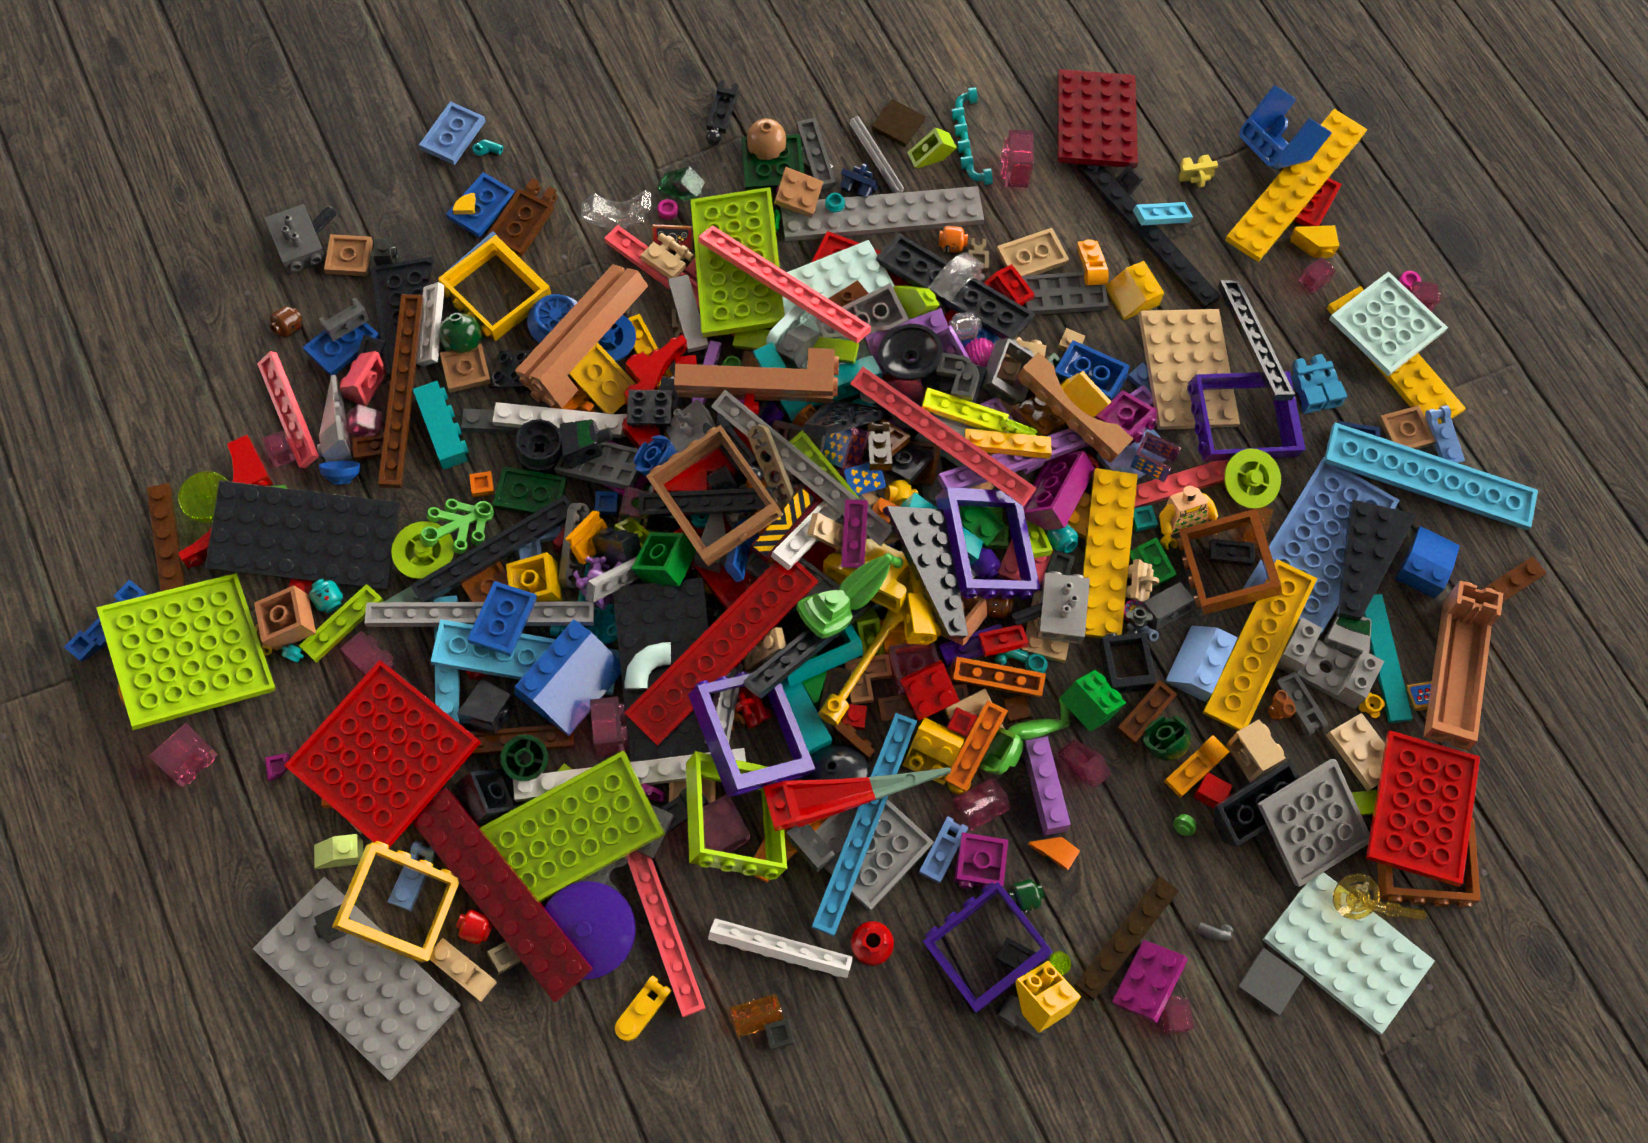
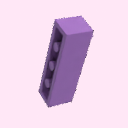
M1048 736L1025 740L1022 752L1043 834L1046 836L1066 832L1071 824Z

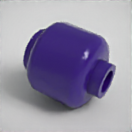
M981 548L978 560L970 565V568L974 570L978 579L993 580L999 575L998 571L1001 568V562L991 549Z

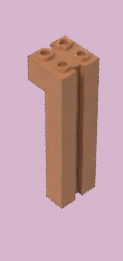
M612 265L519 365L515 372L520 377L519 381L530 389V395L537 402H545L551 407L554 405L563 408L574 396L578 389L567 375L648 287L637 270L627 268L625 271L621 266Z
M808 348L807 369L675 364L674 386L678 397L718 398L726 390L736 399L745 400L746 393H754L755 400L833 403V396L838 395V377H834V375L838 376L839 356H835V349Z
M1459 581L1443 601L1424 738L1441 743L1443 740L1451 742V746L1467 751L1477 742L1491 628L1501 616L1504 593L1497 592L1491 588L1479 590L1477 585Z

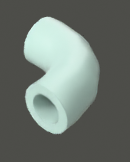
M670 642L648 645L635 654L627 667L624 682L625 689H648V677L651 671L658 666L671 665Z

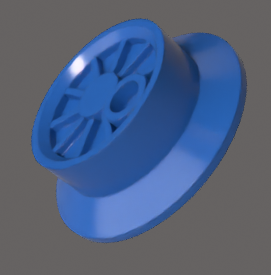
M551 294L538 300L530 309L527 318L528 329L532 337L541 343L578 302L560 294Z
M622 315L598 343L615 362H618L632 351L636 342L635 328L632 322Z

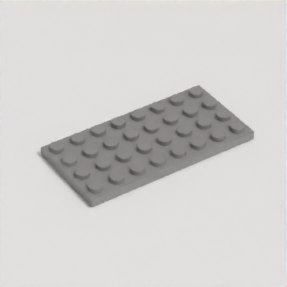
M323 877L253 950L391 1081L461 1004L413 959L349 934L330 943H327L322 938L319 939L313 927L316 925L314 917L342 904L345 897L328 879ZM355 905L353 906L350 913L351 920L383 932Z

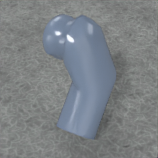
M1130 623L1127 624L1128 632H1146L1147 639L1153 642L1159 638V633L1148 626L1136 628Z

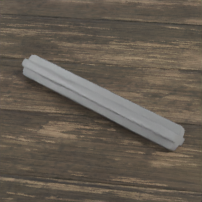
M858 116L851 118V127L892 192L903 193V185Z

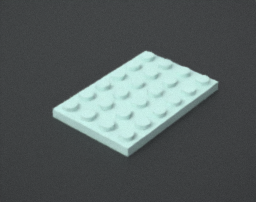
M1324 872L1304 884L1262 939L1378 1035L1383 1034L1435 961Z

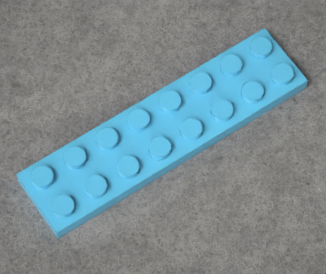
M440 619L431 665L521 680L556 639L521 634L510 657L468 643L467 639L474 625ZM609 649L618 659L620 658L619 650ZM615 683L605 693L606 695L613 696Z

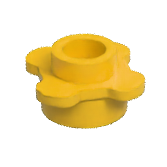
M1369 692L1367 698L1359 705V710L1369 713L1372 718H1378L1380 716L1379 711L1385 706V702L1378 695Z

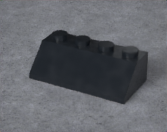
M1291 759L1286 760L1215 805L1214 825L1223 843L1238 847L1268 828L1257 804L1300 778Z

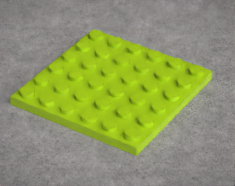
M237 573L96 607L132 730L275 691V685Z

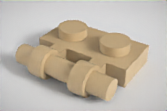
M661 233L658 236V240L663 244L659 246L653 242L641 254V260L669 279L678 277L686 268V263L683 260L686 258L691 262L695 255L685 245L681 246L676 243L673 237ZM670 248L677 252L675 256L668 252Z

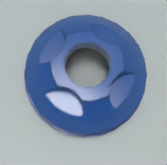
M346 460L329 461L319 464L320 474L332 484H348L360 472V463Z

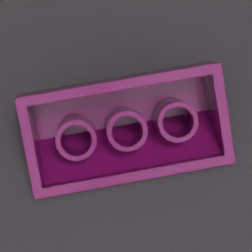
M1084 451L1067 453L1045 462L1033 484L1036 487V491L1023 507L1026 521L1045 530L1066 527L1095 469Z

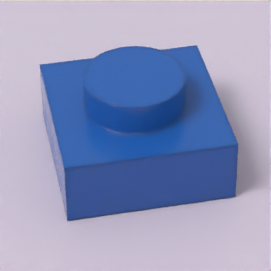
M596 491L595 511H599V515H617L618 493Z

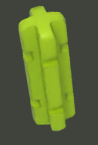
M1008 418L1001 422V429L1009 433L1036 435L1037 433L1036 429L1016 421L1014 422Z

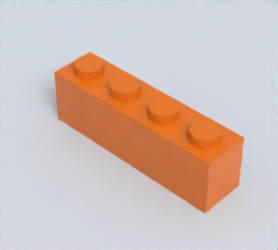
M962 657L953 658L950 672V680L953 682L1031 697L1042 696L1046 676L1045 673Z

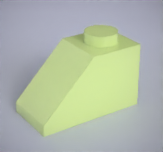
M357 834L334 836L315 844V869L358 865L363 855V840Z

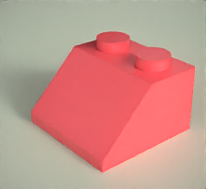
M376 351L362 353L357 360L353 361L349 373L340 382L339 389L345 399L367 407L387 375L379 353Z

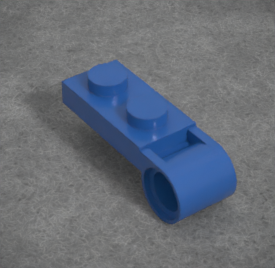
M745 518L737 522L734 526V529L746 520H748L749 518ZM756 533L727 554L725 569L735 582L744 580L750 546L759 537V533Z

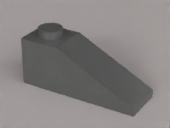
M710 514L701 537V541L706 548L726 535L723 514ZM696 550L694 566L720 573L722 566H725L727 554L710 566H707Z

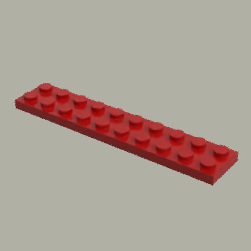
M775 561L624 713L658 746L694 710L688 694L695 688V684L705 680L710 683L720 677L727 676L763 640L769 631L775 628L797 606L798 602L819 581L798 561L789 570Z

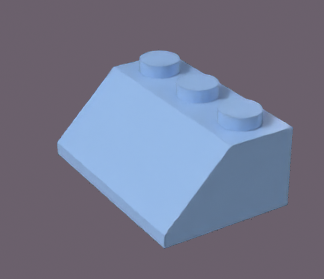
M1191 626L1165 683L1206 702L1217 684L1238 637L1217 627Z

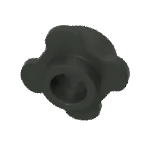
M1137 605L1134 610L1126 613V618L1129 619L1132 626L1143 628L1147 625V621H1152L1153 615L1147 613L1143 606Z

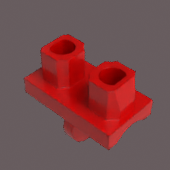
M745 686L739 689L738 703L735 705V708L738 712L742 711L749 729H753L771 717L769 708L764 707L762 703V698L760 699Z

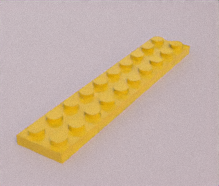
M1334 109L1321 124L1330 130L1332 134L1316 152L1314 157L1308 162L1285 167L1231 230L1225 241L1259 262L1365 135L1366 128Z

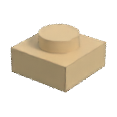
M1066 328L1058 349L1066 352L1072 340L1083 344L1085 335Z

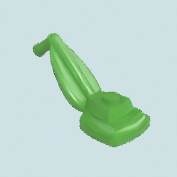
M886 553L883 557L869 561L853 571L841 583L839 590L814 594L800 600L797 604V611L809 629L820 638H827L839 633L851 623V610H857L865 606L882 586L889 572L890 565L900 568L903 565V559L895 557L891 553Z
M1059 699L1061 720L1048 718L1030 720L1014 724L1008 730L1000 727L979 767L987 773L996 775L1006 772L1009 766L1015 767L1022 754L1025 740L1037 738L1067 728L1070 725V712L1067 706Z

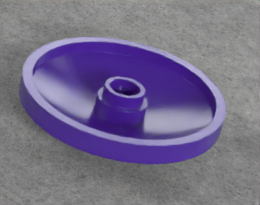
M594 881L573 883L559 890L545 906L546 911L592 966L593 970L583 979L599 978L611 973L629 955L635 939V919L627 900L614 888Z

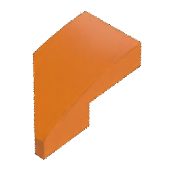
M1062 837L1047 838L1028 843L1040 855L1049 857L1064 870H1069L1080 852L1079 849Z

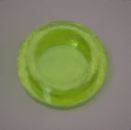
M1055 951L1051 955L1049 962L1061 975L1070 970L1071 960L1067 954H1064L1062 951Z

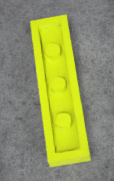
M927 388L922 403V408L927 412L986 431L1005 432L1001 429V422L1009 416V414L931 388Z

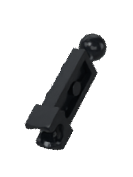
M719 81L706 125L707 130H709L706 134V140L710 145L719 144L722 137L720 133L726 134L739 94L737 83H734L731 89H725L724 81Z
M718 414V426L721 425L761 481L763 478L761 468L753 466L757 463L756 457L730 427L729 422L724 416ZM704 423L703 425L705 435L709 429L713 428L709 423ZM723 444L719 446L718 450L736 472L741 474L742 471Z

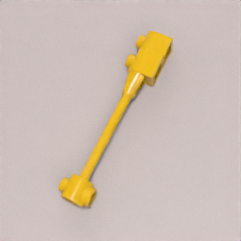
M897 480L886 486L884 499L901 507V504L914 492L918 494L917 489H912L911 485L905 480ZM909 567L911 575L910 593L906 595L905 608L902 611L907 644H930L937 640V636L941 635V630L934 621L932 614L934 609L929 599L926 600L922 593L924 588L920 580H916Z
M910 573L908 579L903 584L907 591L906 595L910 593ZM888 609L881 630L839 694H830L818 712V715L824 721L834 726L839 724L849 708V704L845 700L889 632L903 620L902 612L898 614Z

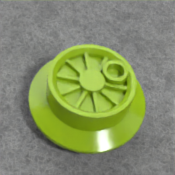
M1258 449L1242 450L1236 453L1226 466L1224 475L1225 486L1229 495L1239 505L1256 509L1270 504L1276 498L1281 486V474L1275 460L1266 452Z
M422 521L413 523L399 532L393 542L391 553L393 562L401 573L410 578L422 579L452 561L454 541L450 533L439 538L437 543L431 547L424 546L420 541L423 528L431 526L438 529L442 527L441 525Z

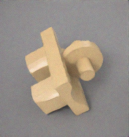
M1136 559L1133 561V565L1128 566L1127 578L1132 579V584L1126 586V598L1141 603L1149 599L1152 585L1159 584V578L1153 577L1154 570H1152V564Z

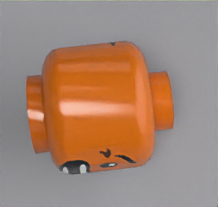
M945 226L943 231H939L938 247H942L943 252L960 253L963 250V246L968 244V234H964L962 227Z

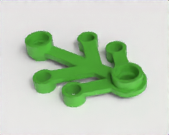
M448 499L444 507L445 511H441L436 507L428 509L426 517L430 522H437L441 519L450 523L438 529L431 526L423 528L420 541L424 546L431 547L437 543L439 538L459 529L457 540L453 544V551L457 554H463L466 551L469 524L477 520L476 530L471 535V542L474 545H480L485 539V523L490 521L494 515L492 505L486 501H480L473 506L458 502L455 499ZM458 510L469 514L463 516L454 513Z

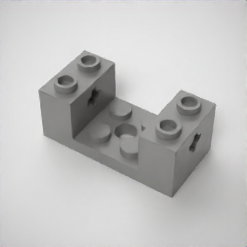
M1302 618L1295 626L1276 667L1288 674L1296 671L1303 682L1356 709L1367 698L1384 661L1364 650L1356 659L1318 640L1323 628ZM1321 663L1327 664L1330 672L1325 673L1321 671L1319 665Z

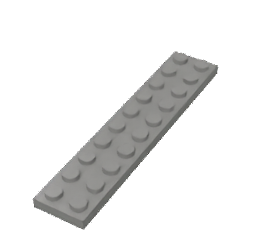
M978 186L868 195L867 198L864 196L844 197L845 207L837 213L828 211L825 207L826 199H821L817 201L812 218L780 206L785 241L824 238L827 231L840 236L944 228L945 226L980 225L984 223Z

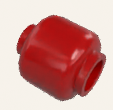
M470 909L466 915H460L455 928L459 929L458 936L460 939L479 945L482 941L486 942L493 924L490 923V920L484 913Z

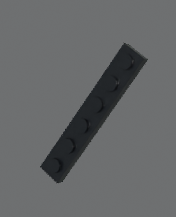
M765 487L770 496L773 498L772 487ZM754 488L669 492L684 515L759 512L766 507ZM639 493L640 517L673 516L658 493Z

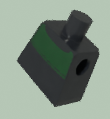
M592 419L560 424L563 457L570 468L600 457L603 454L602 443L613 440L610 428L599 430Z

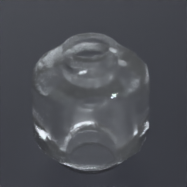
M973 312L955 314L952 320L949 321V326L953 327L960 341L976 338L978 330H981L980 318H976Z

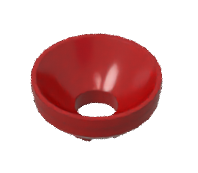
M869 921L855 929L851 938V950L859 962L869 966H876L884 963L891 956L894 948V939L892 933L885 925ZM870 934L877 935L880 938L879 946L875 948L869 947L866 943L867 936Z

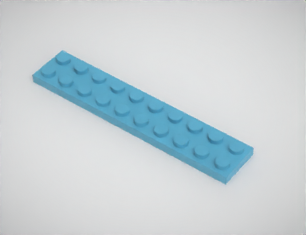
M1338 423L1333 424L1324 463L1524 530L1531 528L1538 494L1537 489Z

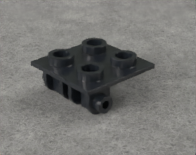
M533 350L500 351L490 379L491 384L488 387H515L517 393L523 394L527 387L519 381L520 377L515 370Z
M629 390L627 425L632 426V428L643 427V425H645V428H647V425H651V428H654V425H656V428L667 429V427H671L672 391Z

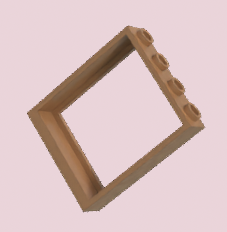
M721 425L709 429L701 439L689 443L686 449L680 453L673 454L666 463L654 467L646 476L707 566L716 562L783 515L780 508ZM723 444L766 507L706 548L664 484Z

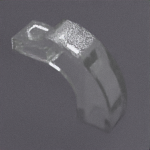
M644 190L634 198L623 202L610 201L593 193L582 201L580 219L605 228H615L617 225L622 228H630L640 225L644 222L645 214L651 209V193Z
M962 253L953 258L940 271L929 288L952 302L962 286L970 279L975 278L981 282L983 281L985 275L981 273V270L985 264L968 253Z

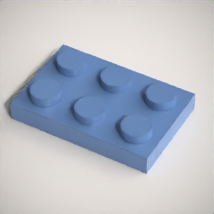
M450 101L420 142V150L455 165L486 122L485 117Z

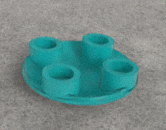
M608 604L604 610L595 607L594 626H585L604 645L618 639L614 604Z

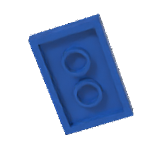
M484 172L462 195L475 193V214H454V205L446 213L447 219L478 238L498 218L516 193L513 189Z
M366 322L334 342L324 330L307 343L303 349L331 376L336 375L359 356L357 354L363 335H369L380 339V335Z
M494 581L468 636V643L511 657L535 605L537 595Z

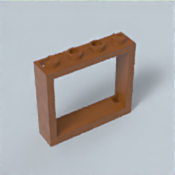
M1257 509L1179 529L1180 538H1177L1179 550H1184L1186 557H1182L1185 570L1190 569L1192 576H1188L1191 589H1196L1197 595L1194 596L1197 608L1201 607L1203 615L1282 595L1281 583ZM1250 524L1268 583L1206 599L1189 541Z
M1474 818L1471 820L1465 863L1466 893L1393 887L1392 867L1377 863L1379 899H1388L1392 903L1411 901L1412 905H1424L1426 902L1434 903V906L1437 907L1456 904L1458 908H1472V905L1480 902Z

